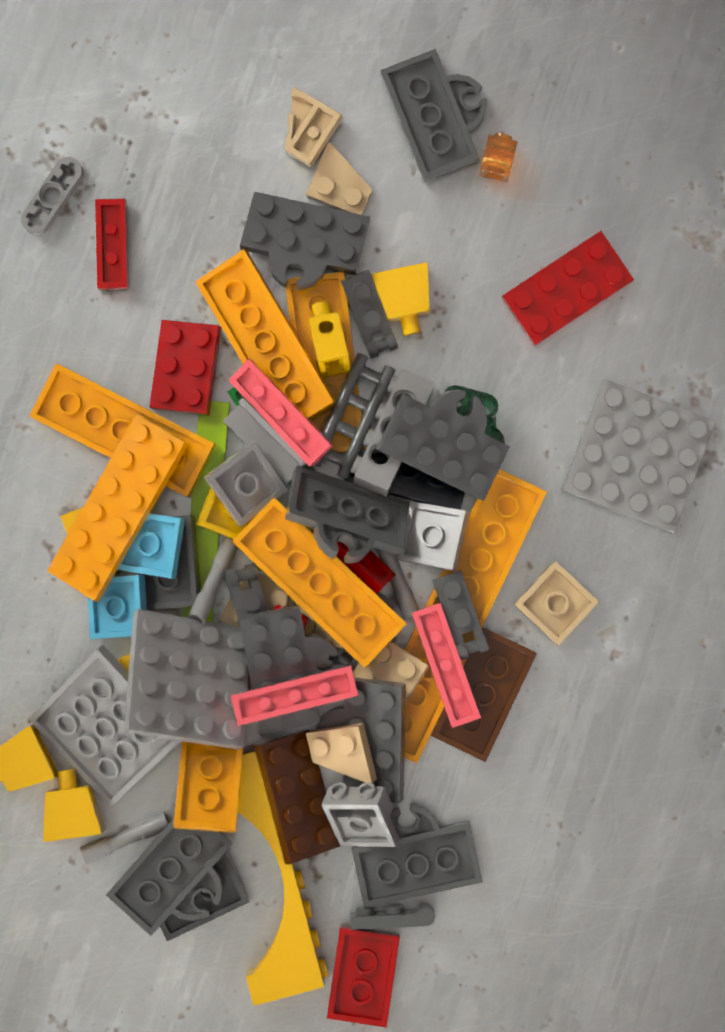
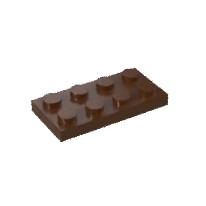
M482 627L489 651L483 653L477 651L469 654V658H467L463 667L481 718L452 728L444 707L431 736L486 762L537 653Z
M303 730L254 746L285 865L294 864L340 847L322 807L326 790L320 767L312 762L306 733L310 730Z

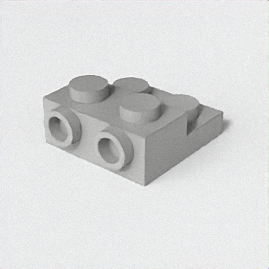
M370 782L363 783L359 787H347L344 783H336L328 787L322 807L340 846L396 847L399 836L390 818L393 806L385 787H375Z

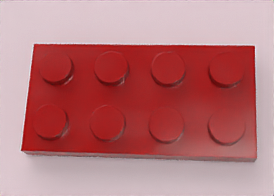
M599 231L502 295L501 298L533 346H536L633 282L634 278L603 232Z

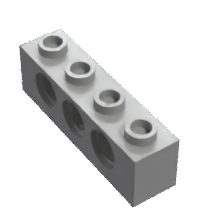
M405 369L401 370L399 377L393 375L386 391L391 394L387 404L381 402L375 415V419L379 420L375 430H368L363 445L367 449L363 457H356L351 472L355 474L353 483L387 497L402 462L385 454L388 461L385 464H376L371 456L375 453H383L376 448L384 433L383 430L387 427L396 408L395 403L400 400L402 394L427 405L434 390L435 382Z

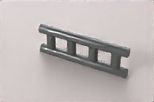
M357 353L336 400L337 403H335L322 432L330 442H332L335 432L352 438L346 455L330 449L315 464V466L321 467L325 459L339 465L340 468L337 475L344 479L349 478L355 459L360 453L367 432L374 421L376 412L395 373V369L388 365L384 366L381 373L366 367L365 364L368 356L362 353ZM360 377L376 384L370 400L353 393ZM348 404L364 411L357 428L341 421Z

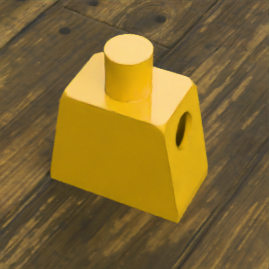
M427 262L371 274L389 323L401 321L404 337L420 334L421 329L418 317L429 315L430 311Z
M327 301L315 303L312 305L314 317L309 319V325L320 375L322 378L348 373L350 371L349 355L339 313H331L330 304Z
M34 724L26 727L0 746V782L3 781L8 792L57 777L58 769L39 730Z
M75 769L57 771L59 788L45 792L44 842L102 834L105 831V825L93 788L90 784L77 786Z

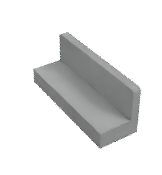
M244 398L239 401V405L223 420L245 445L250 441L257 444L286 486L292 481L293 471L297 465L304 468L307 466L305 461Z

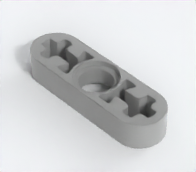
M72 157L60 159L22 213L21 223L30 234L42 235L50 228L82 181L84 171L76 159ZM73 165L76 175L74 177L69 175L63 183L68 188L64 190L54 180L58 178L61 182L65 177V173L62 171L63 168H71ZM49 189L59 190L61 197L57 203L48 204L45 202L44 196ZM41 203L51 213L48 215L43 211L40 216L43 222L42 225L38 226L35 224L31 227L32 223L29 218L31 216L37 217L42 210L37 205Z

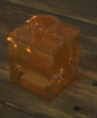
M495 133L494 136L488 135L479 176L507 183L518 141L512 140L510 135Z

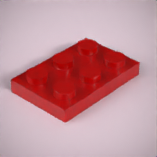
M161 320L149 408L199 415L210 414L222 327L212 324Z
M340 926L327 1019L387 1028L400 934L367 929L350 930V927Z

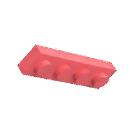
M248 359L228 380L309 467H313L334 446L253 360Z
M441 603L412 612L451 727L454 728L481 718Z
M347 666L232 695L231 700L237 725L240 726L358 696L352 668Z

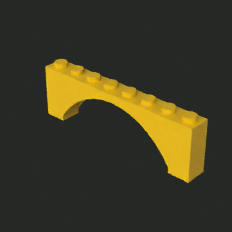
M255 750L244 752L242 756L238 812L247 818L270 844L277 858L284 884V908L278 932L262 960L255 968L247 970L246 973L253 1006L323 988L325 985L324 978L329 977L325 959L319 960L317 948L321 947L318 931L317 929L311 930L309 918H313L310 901H304L301 889L306 888L302 871H296L294 864L285 865Z

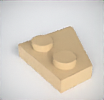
M294 87L291 92L292 106L288 118L289 132L286 136L285 151L312 168L342 121L343 116L341 113Z
M327 142L306 197L337 210L363 215L372 194V188L334 145Z
M364 723L314 729L306 733L313 763L365 783H373L377 780Z

